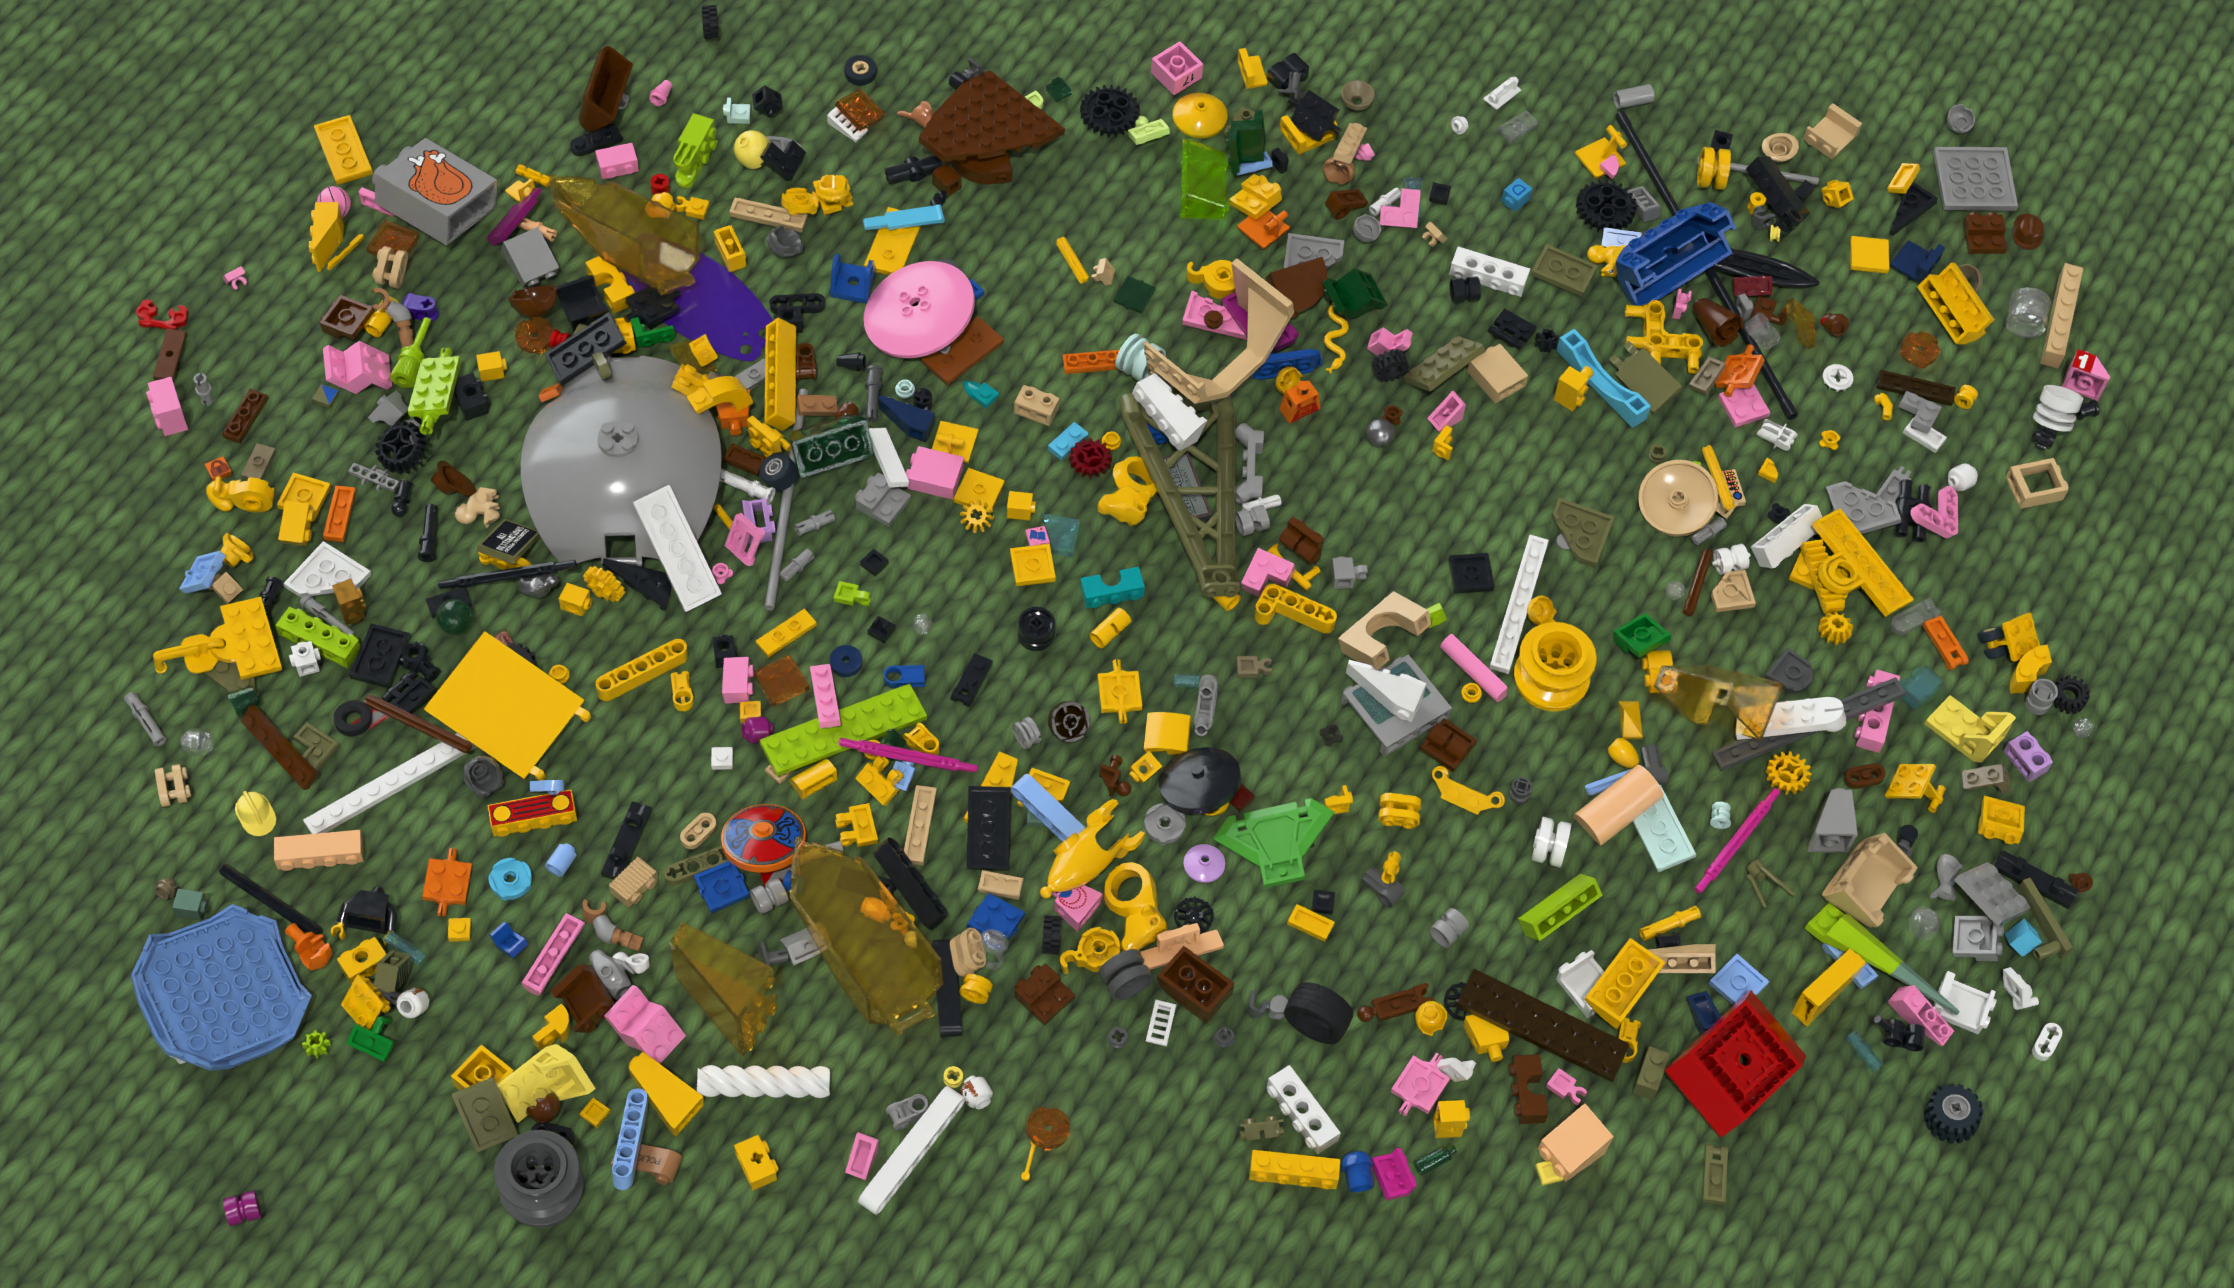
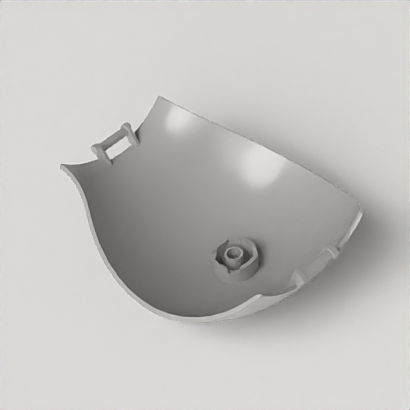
M607 356L605 359L609 365L612 377L602 380L595 365L567 382L561 394L546 405L532 421L522 448V488L534 525L544 543L559 562L576 560V563L601 557L602 568H605L602 566L603 558L642 567V557L659 558L632 502L664 486L670 485L696 541H698L709 519L717 495L721 473V445L716 423L710 411L707 409L697 414L689 404L687 396L671 388L680 365L647 356L627 358ZM635 535L636 557L607 558L605 536Z

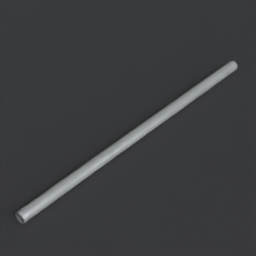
M800 389L798 395H808L809 391L807 389ZM796 406L795 424H793L790 443L792 449L789 451V457L797 465L805 416L798 415V408ZM794 483L791 487L783 490L764 607L766 610H774Z

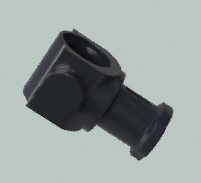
M417 641L406 645L401 653V658L398 660L405 670L409 669L410 671L420 672L427 682H433L441 673V669L435 667L430 662V657L427 655L429 652L427 647L423 643L419 644Z

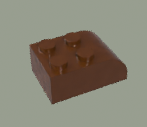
M1185 946L1178 951L1157 975V981L1161 988L1172 999L1206 1024L1233 994L1234 982Z

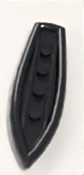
M1730 248L1732 251L1731 255L1712 266L1740 277L1772 276V285L1807 288L1820 284L1816 278L1787 262Z

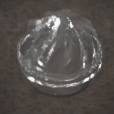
M1672 580L1666 583L1667 598L1677 600L1683 597L1686 588L1682 582Z
M920 614L914 617L912 626L917 634H928L933 624L927 614Z
M2085 717L2076 720L2073 725V732L2079 738L2089 737L2092 735V731L2095 730L2091 721Z

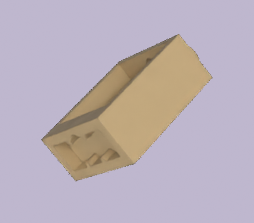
M2054 458L2011 466L2006 475L2007 482L2020 509L2062 501L2068 492V484L2064 481L2060 466L2056 464ZM2047 471L2054 488L2030 493L2023 476Z

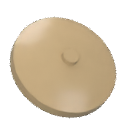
M1671 460L1656 466L1645 476L1639 490V507L1645 521L1656 531L1668 536L1682 537L1700 531L1712 520L1718 506V490L1713 477L1702 466L1687 460Z

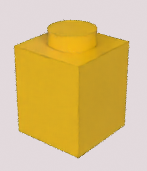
M500 351L476 355L481 382L505 378L503 370H507L505 358L501 359Z
M1009 491L1007 518L1030 521L1031 513H1035L1036 510L1033 493Z

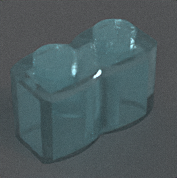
M1926 665L1921 669L1917 667L1911 673L1909 679L1904 678L1900 682L1906 692L1905 697L1901 699L1913 710H1916L1927 699L1932 697L1944 682Z

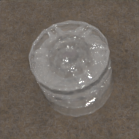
M2021 288L2014 291L2009 300L2006 328L2016 336L2032 338L2044 333L2050 307L2048 295L2035 288Z

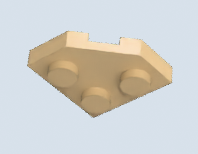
M1746 570L1726 572L1711 594L1716 612L1753 608L1756 604Z

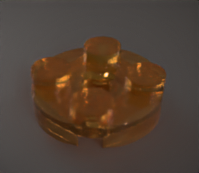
M531 317V320L521 321L515 329L517 346L529 353L543 354L549 348V340L553 332L550 322L541 317ZM535 333H538V336H537V337H531V335H530V334H533V335H534Z
M1920 331L1913 334L1911 332L1903 339L1900 355L1909 363L1919 368H1926L1937 360L1940 348L1937 345V339L1930 333ZM1923 347V351H1919L1917 348Z
M1040 1107L1030 1114L1025 1132L1033 1144L1041 1147L1043 1151H1050L1062 1146L1066 1142L1070 1132V1123L1068 1117L1061 1110ZM1043 1125H1046V1126H1050V1125H1051V1126H1052V1130H1051V1131H1046V1130H1044V1126H1043Z

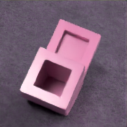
M1383 327L1371 334L1367 349L1377 356L1380 353L1383 355L1384 351L1390 352V349L1394 351L1399 349V351L1402 350L1404 353L1411 345L1413 333L1406 329L1394 335Z

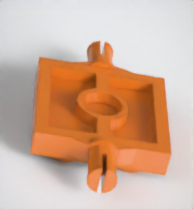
M1748 344L1745 351L1741 354L1728 355L1724 362L1726 363V369L1715 385L1717 388H1726L1724 392L1726 397H1732L1736 388H1752L1765 361L1762 355L1752 354L1754 346L1751 344L1750 346Z
M452 848L448 849V857L445 860L429 858L422 899L439 904L437 915L441 916L442 913V917L446 916L447 905H465L472 863L456 861L458 850L455 848L453 849V855Z

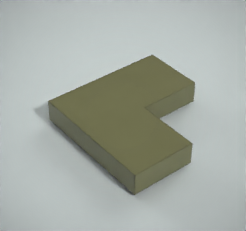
M308 722L293 737L296 742L307 748V751L302 756L317 772L340 747L339 742Z

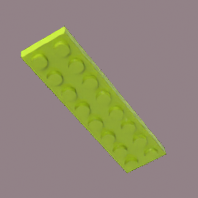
M910 683L838 710L841 726L820 728L819 719L816 718L760 739V746L776 776L778 777L851 749L838 746L839 738L855 741L875 740L927 720V714Z

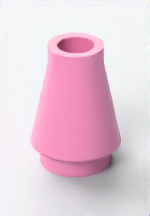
M664 80L650 92L649 99L652 104L661 106L666 103L673 87L670 81Z

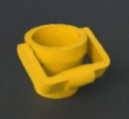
M229 533L223 536V547L220 550L226 555L222 561L223 563L234 568L241 560L249 563L253 559V552L246 543Z

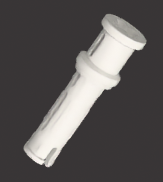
M721 468L719 481L747 492L752 498L766 499L767 504L772 502L776 492L775 488L761 485L759 481H749Z

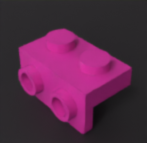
M1396 1148L1391 1154L1372 1158L1374 1162L1372 1168L1386 1201L1409 1196L1416 1188V1179L1410 1171L1407 1158L1401 1148Z

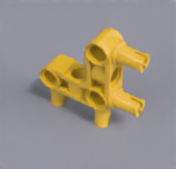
M1652 300L1648 304H1643V306L1626 304L1625 317H1639L1643 319L1644 336H1627L1625 344L1630 341L1637 349L1644 347L1660 365L1661 357L1688 359V373L1696 374L1699 371V358L1702 355L1701 348L1703 345V339L1699 335L1683 333L1682 335L1668 334L1664 330L1665 310L1664 305L1660 301Z

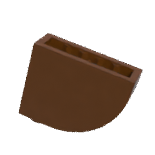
M1006 150L1004 155L977 159V155L967 156L966 160L951 161L952 166L959 175L974 183L1004 184L1012 181V169L1008 150Z
M1323 257L1273 271L1266 276L1267 282L1293 302L1294 314L1290 320L1298 318V314L1311 308L1323 295L1325 286L1322 282L1327 279V269Z

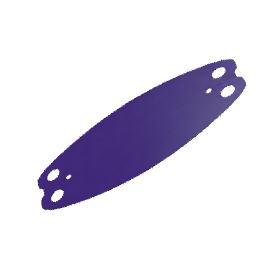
M642 234L635 240V245L631 249H625L617 255L618 266L635 293L655 283H658L667 293L679 289L681 297L674 299L675 303L680 307L679 313L663 320L668 326L673 325L675 331L692 341L706 334L715 352L734 359L754 361L761 355V349L766 346V338H761L758 332L766 328V325L771 323L773 319L753 292L733 273L728 272L725 267L688 246L653 234ZM646 241H653L656 247L653 250H646L644 243ZM629 256H634L637 259V263L629 266L625 263V259ZM747 332L748 336H744L743 333ZM747 344L752 347V351L749 354H742L740 347Z

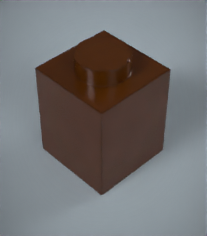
M946 163L934 170L932 173V184L939 191H945L948 198L961 189V176Z

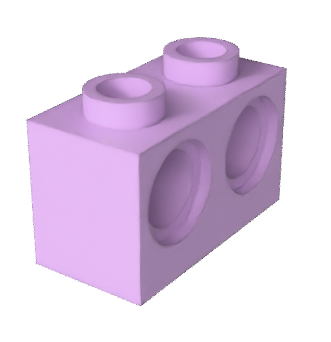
M2028 731L2009 741L2003 751L2028 782L2048 772L2053 763L2050 755L2044 752L2039 746L2038 741Z

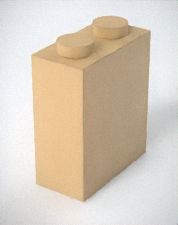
M1501 344L1489 347L1484 353L1469 363L1467 370L1495 404L1525 387L1528 378L1527 373Z

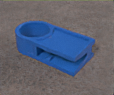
M924 665L889 666L884 671V683L890 688H899L909 683L911 687H925ZM892 672L901 675L898 681H890L886 677Z

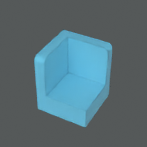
M2025 919L2005 933L2009 944L2022 957L2042 943L2037 930Z

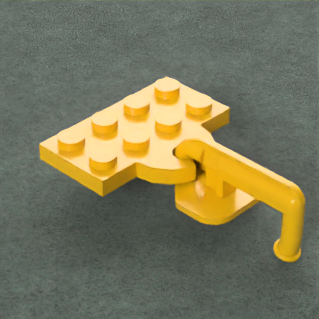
M257 597L220 606L224 624L218 626L211 633L210 637L204 634L185 638L180 646L154 652L153 660L156 672L159 674L166 672L167 664L163 661L184 657L187 669L194 674L211 671L218 661L226 663L236 662L241 680L281 671L282 666L262 598Z

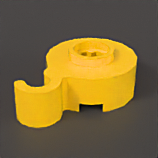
M1227 260L1214 261L1208 266H1202L1199 271H1193V262L1188 263L1187 280L1192 284L1203 283L1210 296L1222 299L1236 292L1232 262Z
M216 477L213 495L218 499H231L235 506L248 512H265L273 506L275 488H270L268 486L269 482L259 478L250 477L248 481L233 480L228 484L221 483V477Z
M1101 927L1087 930L1079 941L1077 951L1068 950L1060 956V965L1063 973H1069L1067 963L1070 961L1074 962L1078 967H1085L1092 972H1099V969L1107 960L1121 953L1119 938L1113 931L1110 932L1106 929H1101ZM1096 948H1100L1103 951L1096 952Z

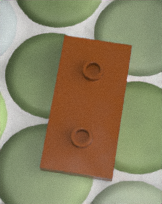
M977 316L949 344L950 350L948 353L943 354L937 351L921 358V363L948 386L1004 343V339Z

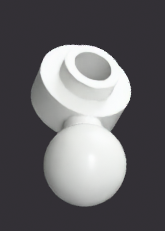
M617 952L612 957L626 962L633 969L634 973L637 974L645 972L650 967L649 957L646 954L639 953L628 957L624 952Z

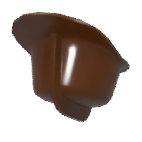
M2032 214L2019 215L2014 222L2013 239L2015 243L2026 250H2032L2041 245L2044 233V225L2041 219Z
M439 461L437 463V472L432 476L431 482L441 492L445 494L459 492L465 496H471L476 493V488L469 478L446 461Z

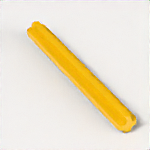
M1707 445L1702 448V452L1711 476L1716 483L1721 502L1725 510L1729 511L1735 507L1714 450L1712 446Z

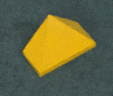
M1619 701L1618 708L1622 738L1642 739L1639 701Z

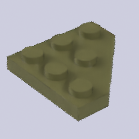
M1558 498L1552 513L1555 524L1575 559L1596 568L1615 517Z
M218 661L211 671L203 672L211 681L219 687H223L234 698L256 697V677L241 680L236 662L226 663Z

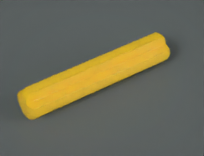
M1065 237L1058 238L1056 244L1079 283L1087 282L1089 276Z

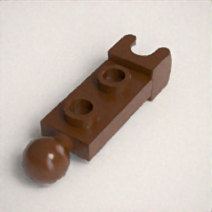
M1427 983L1413 986V988L1373 999L1371 1003L1373 1007L1371 1008L1368 1005L1361 1006L1357 1011V1016L1360 1021L1369 1022L1376 1015L1378 1021L1381 1022L1415 1012L1421 1004L1435 1000L1433 997L1425 998L1422 996L1427 993L1429 986Z

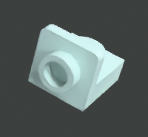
M727 98V104L723 105V115L727 116V123L750 124V104H732L731 98Z

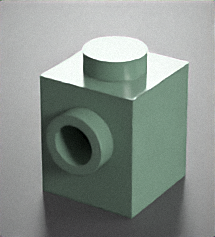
M178 889L172 909L176 917L201 921L203 914H206L208 911L209 902L206 900L203 892Z

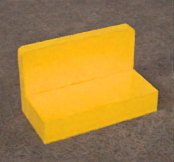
M1246 48L1239 49L1238 64L1246 89L1267 86L1268 82L1260 57L1258 55L1249 57Z

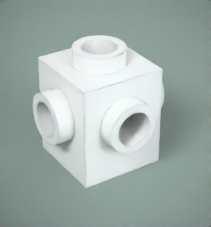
M311 641L300 642L297 645L291 646L293 653L289 655L292 667L296 666L300 677L320 672L317 660H321L318 648H313Z

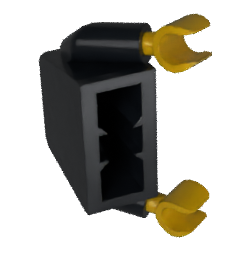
M374 887L372 891H358L354 897L342 903L336 920L338 924L331 928L332 936L335 938L336 933L341 930L339 938L343 940L346 937L344 925L347 928L385 934V931H388V934L383 939L384 945L387 947V941L393 939V946L395 948L397 946V939L394 931L397 930L398 915L393 903L389 902V896L384 894L385 892L381 887Z

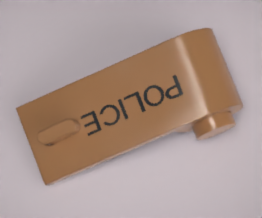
M641 1144L636 1171L651 1173L657 1183L667 1185L668 1183H673L683 1157L669 1149Z

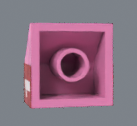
M2078 349L2067 369L2061 387L2068 388L2082 396L2098 401L2110 376L2096 355Z

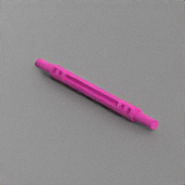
M839 738L838 746L857 749L858 752L941 769L977 772L978 769L977 765L959 762L958 759L875 742L855 741L845 738Z
M1774 788L1766 799L1758 804L1704 872L1705 876L1694 888L1697 893L1701 894L1707 885L1716 879L1771 809L1772 803L1780 794L1777 788Z

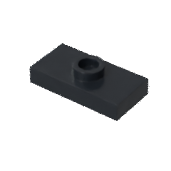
M465 587L426 598L432 619L471 607Z

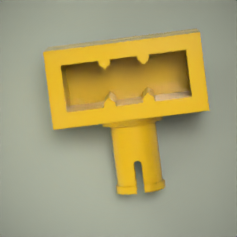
M1569 366L1559 378L1554 400L1572 412L1577 406L1581 407L1586 399L1584 395L1589 388L1587 386L1588 380L1594 375L1593 370L1588 366H1584L1581 372Z

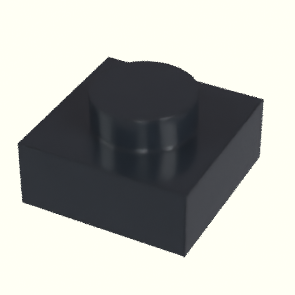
M1279 148L1272 150L1271 160L1274 167L1280 174L1287 172L1289 162L1287 155L1282 153Z
M1433 182L1429 201L1447 205L1451 186Z
M874 548L860 561V566L875 577L889 564V560Z
M1314 890L1312 911L1332 915L1335 892Z

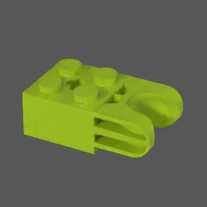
M693 113L678 140L679 148L674 155V166L678 168L675 175L676 184L679 187L690 188L693 186L704 164L709 162L711 151L716 149L717 140L715 137L714 119Z

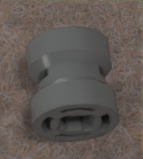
M1525 777L1514 779L1509 791V798L1513 803L1521 805L1528 801L1532 791L1530 780Z

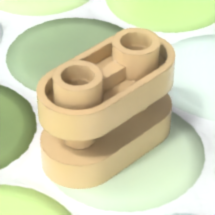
M384 246L378 251L377 268L373 271L372 277L376 284L385 285L388 280L390 287L399 289L405 275L408 252L398 250L395 255L393 248Z
M181 764L172 765V772L165 773L164 767L155 769L161 806H171L170 799L174 798L178 799L179 804L188 802V798L191 797L189 785H185V780L188 779L186 767H182ZM174 780L175 790L169 791L167 781Z
M968 928L951 939L950 950L954 969L958 975L965 977V975L972 974L985 966L986 955L982 936L978 930Z

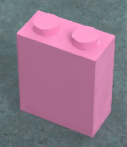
M918 446L917 452L913 453L911 457V469L906 471L909 480L908 489L953 500L964 469V457Z

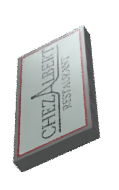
M1186 451L1169 471L1177 487H1201L1190 455ZM1172 455L1163 456L1164 461L1166 462ZM1204 494L1181 495L1188 511L1202 521L1212 517Z

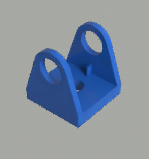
M835 254L831 271L830 297L867 304L876 277L874 260H869L867 267L843 263L841 255ZM850 281H857L858 284H857V285H850L849 282H850Z

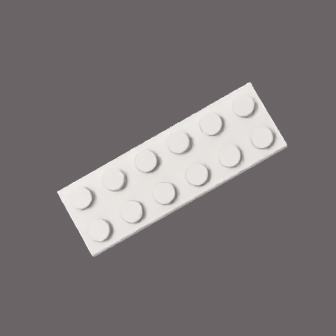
M670 485L633 501L632 504L684 612L721 595L722 593Z

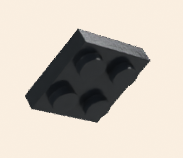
M1488 553L1449 555L1448 561L1454 594L1494 591L1495 586Z

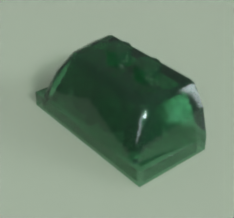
M845 415L794 430L789 435L800 478L874 456L867 420L858 415Z

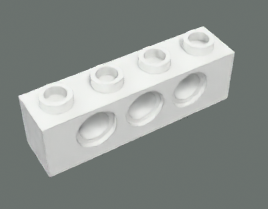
M1458 246L1451 263L1449 275L1462 279L1478 276L1481 285L1521 297L1530 268Z
M1290 1065L1268 1078V1094L1279 1102L1282 1113L1290 1117L1294 1129L1298 1133H1302L1309 1149H1314L1318 1155L1339 1141L1340 1131ZM1290 1091L1294 1096H1286L1284 1092ZM1303 1108L1307 1112L1302 1114L1299 1113L1296 1109ZM1316 1125L1319 1127V1130L1314 1131L1309 1126Z

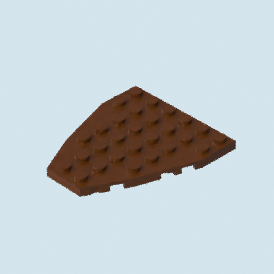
M989 70L962 83L934 112L920 134L918 142L943 162L966 160L967 156L977 155V159L1004 155L1006 150L1019 152L1022 150V147L1030 146L1032 149L1038 148L1064 135L1065 128Z

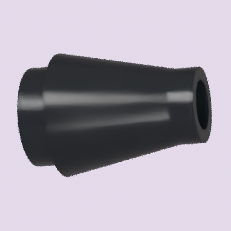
M861 352L837 355L836 364L838 367L855 371L864 370L866 367V356L861 354Z

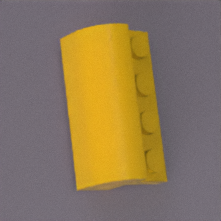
M1950 263L1939 275L1929 274L1917 286L1956 344H1967L1981 338L1986 334L1985 329L1994 321V318L1956 263Z

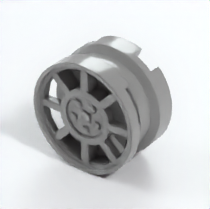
M1030 717L1022 719V722H1016L1012 725L1017 741L1025 750L1031 748L1032 744L1036 745L1042 741L1041 738H1038L1041 735L1040 731Z

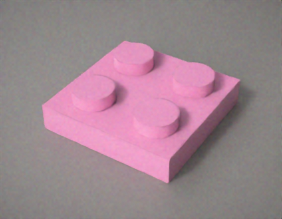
M1754 384L1752 388H1736L1732 397H1726L1724 392L1718 395L1721 405L1735 428L1770 416L1771 412Z

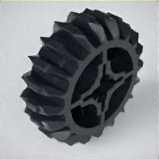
M395 421L394 427L388 425L389 429L387 431L382 430L384 435L377 436L380 442L375 443L378 448L375 452L378 456V461L385 469L393 473L396 471L398 474H401L402 471L409 473L410 468L416 470V464L422 465L420 460L426 458L424 453L429 451L426 446L429 442L426 439L427 436L420 432L419 426L411 422L408 424L406 421H403L400 424ZM409 435L414 437V443L410 442ZM390 451L394 452L395 460L390 458Z

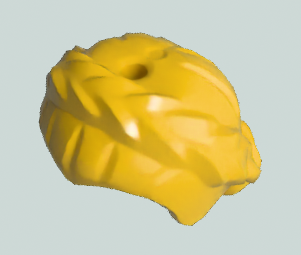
M824 175L816 186V194L820 199L836 203L843 201L847 198L850 191L848 180L843 175Z

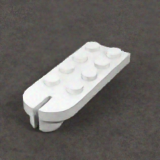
M1833 697L1738 707L1736 736L1737 740L1822 730L1836 732L1846 725L1845 711L1842 702Z

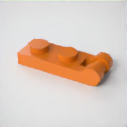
M1942 616L1923 623L1924 630L1942 656L1945 666L1949 671L1956 669L1958 665L1968 664L1969 660L1966 653Z

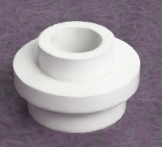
M1460 116L1454 117L1451 121L1452 130L1458 135L1465 133L1468 129L1467 120Z

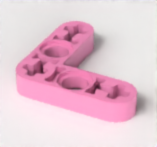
M1947 486L1939 490L1938 512L1924 504L1913 507L1911 509L1912 519L1944 538L1948 539L1958 533V496L1955 489Z

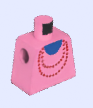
M1085 885L1069 891L1052 892V895L1056 897L1054 910L1077 932H1079L1102 903V893Z

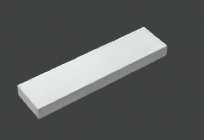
M868 428L866 435L888 486L908 487V477L887 429Z

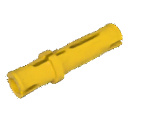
M1697 906L1681 912H1674L1668 918L1640 928L1639 934L1643 941H1647L1658 933L1663 934L1674 928L1684 927L1688 922L1701 918V913Z

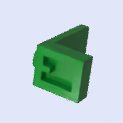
M638 317L631 319L632 330L638 348L649 347L662 342L666 343L675 339L673 325L646 331L644 324H640Z

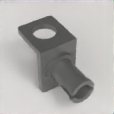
M1290 72L1288 88L1286 90L1278 89V92L1295 95L1294 98L1302 100L1306 93L1299 90L1301 73Z
M760 942L758 954L761 965L746 968L744 980L767 977L770 965L788 962L787 950L768 952L764 942ZM754 971H760L756 974H750Z

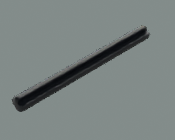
M223 864L219 869L221 876L291 923H295L306 933L313 932L316 935L323 933L322 927L228 864Z

